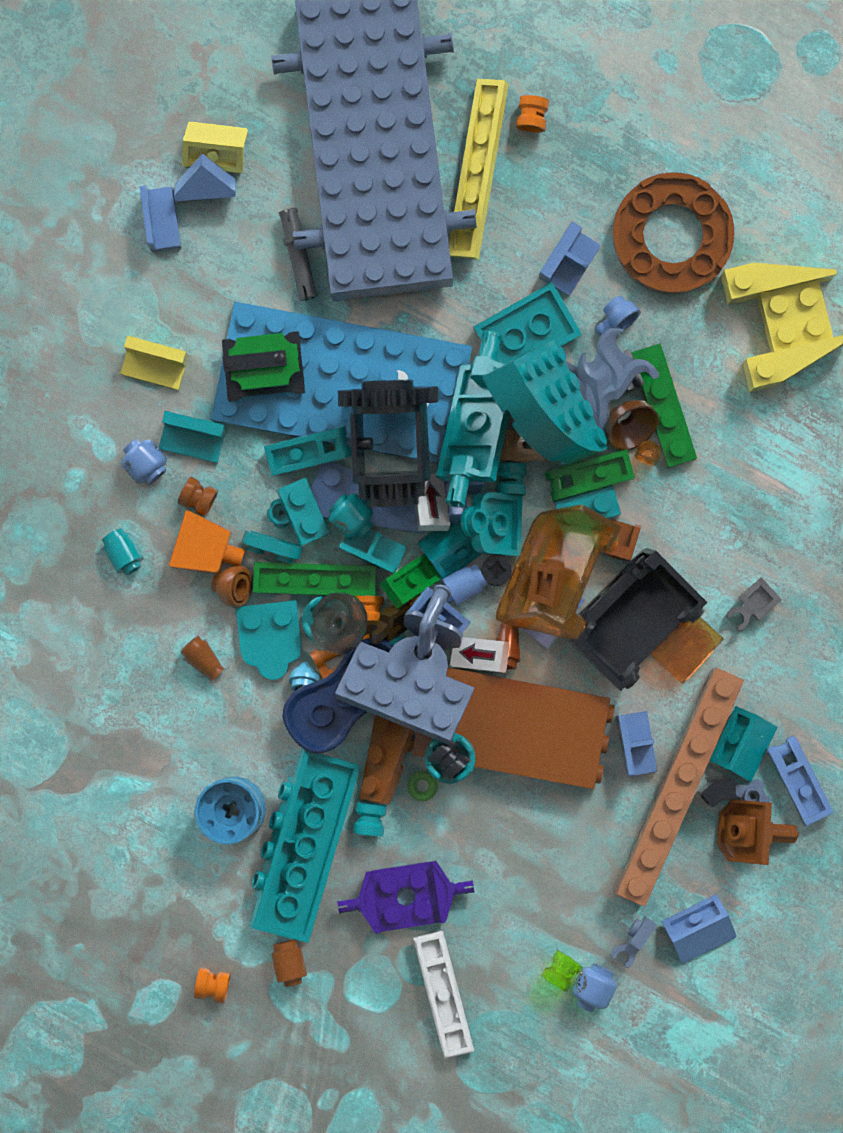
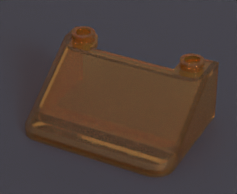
M584 505L541 512L534 519L498 606L496 619L503 624L556 637L578 639V636L586 626V621L576 613L599 552L606 551L611 553L614 551L619 541L618 534L621 526ZM547 558L562 560L565 562L564 567L575 569L574 576H565L560 605L556 607L527 600L534 563H546Z

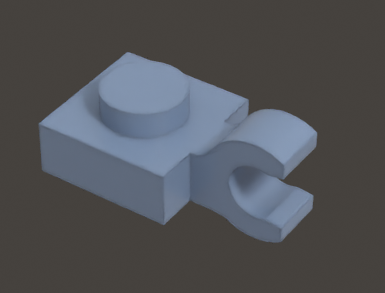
M645 915L642 920L637 918L627 931V934L630 935L628 942L615 946L610 956L615 959L619 952H627L628 959L625 961L624 966L629 968L634 963L637 952L641 950L657 924Z

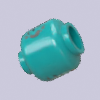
M344 493L328 509L331 513L329 522L346 538H352L356 534L363 537L374 525L369 521L373 516V509L366 506V502L359 499V496L355 493L348 496Z

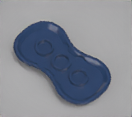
M372 638L361 640L363 643L388 653L393 645L385 640L378 644H373ZM359 642L355 643L346 652L338 667L330 675L320 681L297 689L290 695L284 705L282 717L288 733L300 747L310 753H326L338 747L345 740L355 722L368 713L335 698V692Z

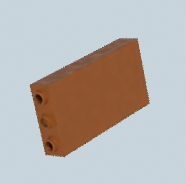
M453 668L447 669V677L474 687V693L455 732L464 736L472 744L475 751L474 767L594 789L595 783H601L604 766L599 765L601 753L606 754L609 736L604 735L606 723H612L615 705H610L611 698ZM416 732L412 755L424 757L426 748L433 738Z

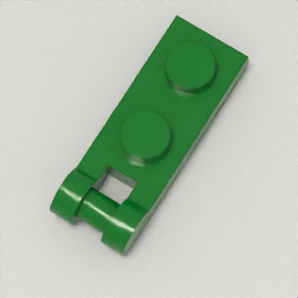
M627 449L545 472L547 482L550 481L553 490L550 493L552 502L635 479ZM570 475L573 486L564 488L562 477Z

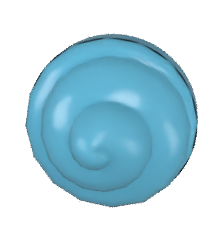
M308 661L301 663L289 676L292 691L320 681L319 675L310 666Z

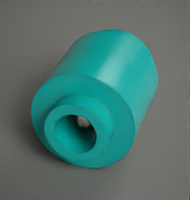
M119 528L102 539L104 544L103 550L117 573L124 572L125 575H130L141 568L140 562L144 557L130 533H125L123 528Z

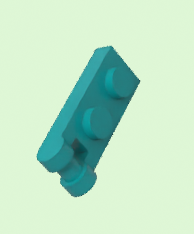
M345 425L264 446L271 475L274 476L352 456L351 446H347L345 435H347ZM333 439L336 450L328 451L326 440Z

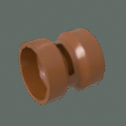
M190 477L184 485L177 503L184 507H195L196 513L206 517L217 497L218 490L211 486L204 489L199 480Z

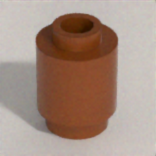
M295 939L273 944L274 952L271 953L277 982H284L285 987L303 983L302 977L307 976L301 946L297 945Z

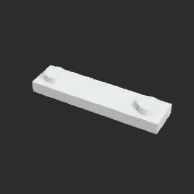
M443 930L414 937L413 940L444 1059L474 1052Z

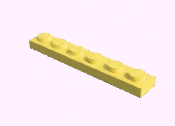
M477 78L454 212L475 209L477 228L451 231L449 238L451 258L479 260L509 87V83L505 80Z

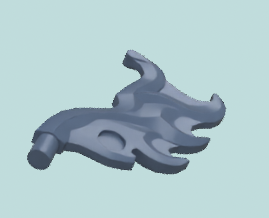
M611 328L600 336L597 343V353L592 362L586 361V353H582L578 360L579 390L584 400H587L593 409L592 417L597 427H600L604 433L608 420V405L610 401L614 399L619 400L635 376L640 372H647L653 379L659 377V372L649 361L644 359L635 360L619 349L616 343V336L623 332V329Z

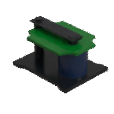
M299 331L290 332L285 336L283 333L240 337L236 338V341L232 339L222 340V358L228 402L237 401L242 397L286 392L295 394L305 393Z

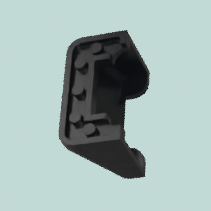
M645 548L565 627L561 635L618 690L622 691L624 688H631L639 680L640 676L637 674L640 670L639 665L680 623L688 621L694 623L703 615L705 611L703 607L708 602L656 550Z

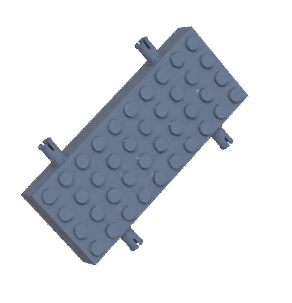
M295 0L301 49H298V53L271 55L274 75L301 71V74H304L322 217L320 229L293 231L295 251L322 247L323 250L326 249L332 301L452 287L453 274L447 234H450V231L476 229L477 223L475 209L450 213L444 210L425 65L427 55L454 53L452 33L428 37L421 34L417 0Z

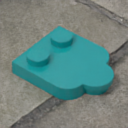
M481 492L475 495L472 506L465 508L462 512L461 528L465 535L471 537V544L476 552L480 554L521 557L522 496L496 492Z
M297 600L236 608L240 651L243 660L251 666L258 667L260 674L267 679L276 680L284 676L288 669V663L297 660L302 652Z

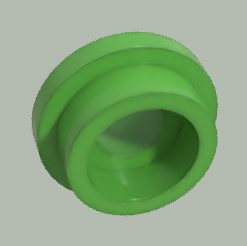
M417 771L408 780V792L415 800L427 801L435 796L438 782L428 771ZM425 780L428 782L429 787L425 792L417 789L418 781Z

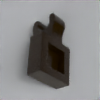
M405 603L398 609L393 604L380 612V620L363 622L360 625V636L364 637L367 634H372V643L378 644L383 639L389 642L408 630L403 624L404 616L410 609V604Z

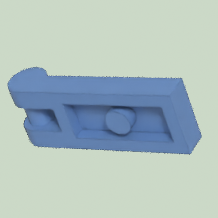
M793 735L785 739L786 743L777 747L773 745L766 750L804 826H808L834 812L797 738ZM792 753L796 761L786 766L783 757Z

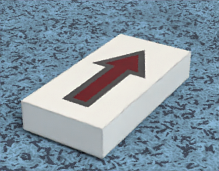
M430 474V480L425 481V496H420L419 504L415 505L418 531H448L450 527L448 507L445 503L444 481L439 480L436 474Z
M463 637L460 648H452L450 666L506 673L510 642Z

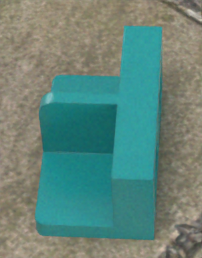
M368 530L363 537L357 534L352 538L345 537L338 547L339 550L390 574H394L397 571L407 550L406 546L371 530Z

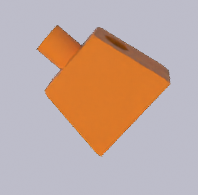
M186 510L169 566L180 570L220 574L224 562L241 566L246 550L230 545L232 532Z

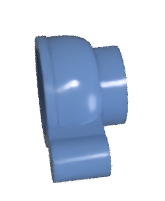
M617 296L604 307L603 312L607 318L595 330L600 336L611 328L625 330L637 320L641 311L633 302L626 301L622 296Z

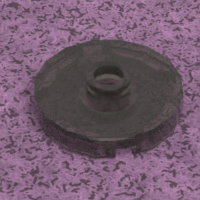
M343 592L330 593L320 600L312 615L314 621L313 625H311V633L315 643L322 650L335 654L348 653L356 648L364 638L367 629V612L363 603L356 596Z

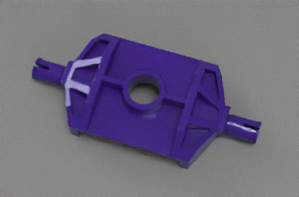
M437 861L366 871L360 895L356 896V899L337 901L338 907L348 906L338 908V911L341 914L358 910V912L363 914L375 934L428 924L446 923L453 897L475 893L474 887L464 888L474 886L473 880L458 883L450 882ZM404 887L411 888L415 893V899L409 905H403L397 899L398 891Z

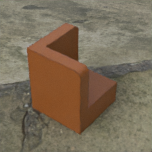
M614 519L610 520L600 554L629 563L633 556L641 525L635 524L633 526Z

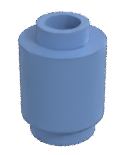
M476 564L470 568L467 565L442 579L445 586L451 591V597L447 599V602L451 603L454 601L457 606L482 592V588L488 586Z

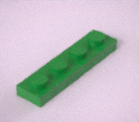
M661 343L631 352L635 360H647L659 372V377L653 379L647 372H640L644 382L641 388L646 402L658 413L659 420L655 432L667 469L696 460L697 455Z
M254 562L253 593L376 596V566Z

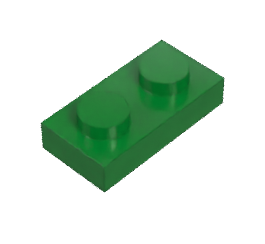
M424 553L380 583V586L396 609H398L423 592L426 587L432 586L442 578Z

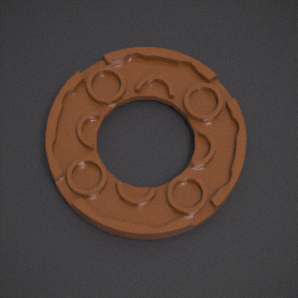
M668 172L657 174L641 181L624 197L614 219L612 234L616 256L623 269L633 280L655 292L682 294L703 287L720 273L730 257L735 232L733 217L728 204L709 183L690 174ZM677 205L685 207L694 213L701 223L703 233L701 246L695 255L686 261L677 263L661 261L649 251L645 244L643 235L645 222L652 212L662 206Z

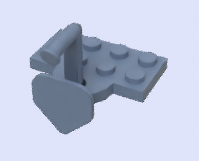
M436 585L434 587V594L424 614L412 610L406 612L403 624L415 636L404 638L395 643L389 653L360 641L335 692V698L450 745L474 693V687L446 676L448 663L446 654L442 649L460 648L463 634L459 629L438 620L446 600L451 597L450 589L445 585Z

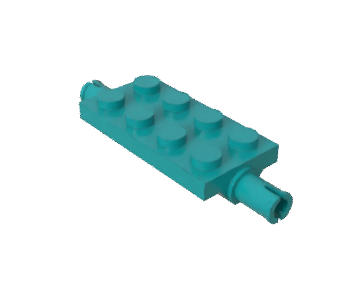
M487 331L482 333L478 356H475L472 364L460 365L436 473V477L439 480L451 481L445 503L452 507H458V504L459 507H465L470 482H495L510 413L508 410L501 411L482 379L483 375L504 365L496 359L501 335L493 331H489V335Z

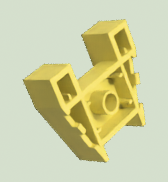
M750 263L723 271L720 278L727 305L757 298L770 353L746 358L742 363L749 393L779 386L843 346V335L833 337L820 283L831 281L837 275L836 269Z

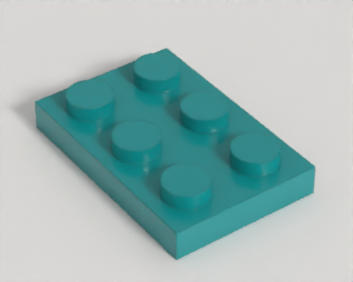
M553 282L473 326V330L480 342L482 340V333L485 331L488 332V335L489 331L501 335L496 359L502 364H506L553 339L563 347L582 336L580 329Z

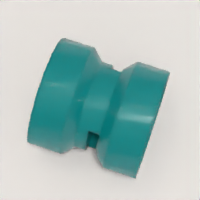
M499 463L497 472L499 483L496 485V493L526 496V485L523 483V477L526 475L527 465L521 463Z
M356 802L355 812L361 815V818H358L357 822L354 823L353 833L383 837L385 827L379 819L386 815L387 806Z

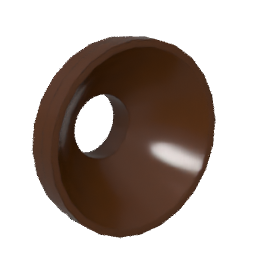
M634 400L623 402L610 412L605 426V434L608 441L618 450L637 448L645 443L655 432L659 420L658 413L646 401ZM631 411L626 419L618 421L623 415Z

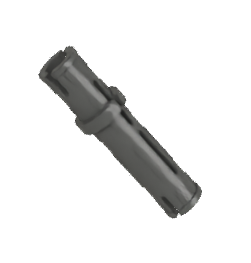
M297 208L287 209L288 212L282 210L278 212L285 238L282 240L284 246L288 248L299 295L298 299L299 301H306L310 297L311 299L317 298L318 295L315 290L306 249L295 251L293 231H302L297 213L298 210Z

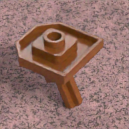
M731 799L719 813L717 845L727 861L769 865L770 844L772 842L795 843L799 835L797 827L789 824H773L771 822L772 802Z

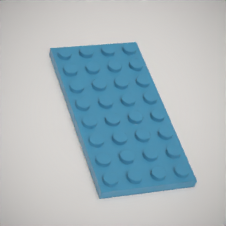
M234 301L227 339L236 341V338L276 333H283L285 336L290 332L299 331L305 393L295 394L286 392L242 397L237 401L228 402L226 377L222 361L211 417L212 421L293 437H301L345 425L347 431L345 439L347 446H351L350 407L338 406L337 391L361 389V382L398 380L397 371L400 370L407 374L408 379L414 380V386H438L439 402L429 403L427 413L429 462L439 464L460 365L469 364L472 346ZM415 412L363 414L364 437H372L374 442L373 449L367 451L417 460ZM330 439L326 440V443L334 444V441Z

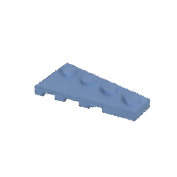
M333 461L321 464L311 491L323 518L329 519L331 513L328 509L344 493L347 496L352 493L359 496L358 484H353L351 469ZM415 505L371 507L373 509V516L369 521L374 524L373 526L419 534L425 533V531H418Z

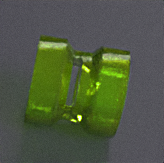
M557 949L552 956L553 962L551 966L545 967L541 976L559 989L567 992L571 986L570 979L573 975L578 974L583 966Z

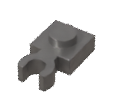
M761 577L738 597L743 605L730 609L726 614V618H731L735 613L740 614L743 620L736 629L738 631L748 626L751 615L759 621L782 599Z

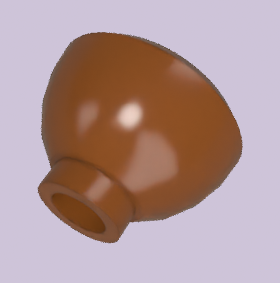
M233 566L225 569L221 574H216L212 579L211 587L214 592H217L218 597L224 604L232 608H240L250 597L252 577L246 567Z

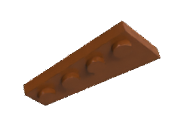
M375 715L359 795L360 799L390 804L404 769L401 763L405 754L411 751L414 740L411 739L414 730Z

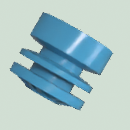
M239 776L222 778L205 787L198 796L195 806L196 823L201 832L213 842L224 845L238 843L257 832L264 822L267 810L265 797L260 788L249 779ZM236 802V809L240 813L231 816L229 815L230 809L226 806Z

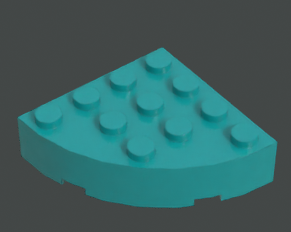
M553 339L483 375L482 379L501 411L508 410L514 418V429L536 452L549 461L560 460L561 465L570 466L608 449L606 445L607 438L604 431L597 427L592 417L593 409L590 403L584 400L579 390L580 383L577 376L570 372L565 362L566 354L563 348Z

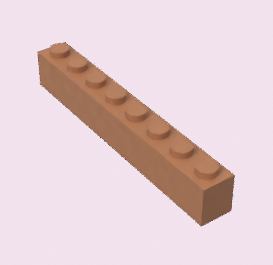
M717 667L712 668L615 888L614 893L641 906H646L744 679Z

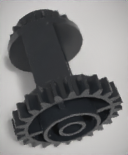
M411 379L361 382V389L337 391L338 406L350 407L353 484H358L359 499H366V506L395 507L419 504V497L425 496V481L430 480L427 403L439 402L438 386H414V380ZM415 412L418 471L365 473L364 450H372L374 442L372 437H364L363 414Z

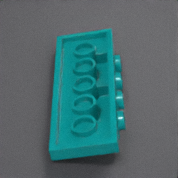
M301 748L293 777L289 776L288 781H283L279 787L278 799L282 800L278 812L274 811L271 815L269 828L273 830L270 841L263 843L260 857L264 859L261 871H256L252 878L251 885L255 889L254 895L257 896V900L249 923L250 928L309 943L361 765L322 753H310Z

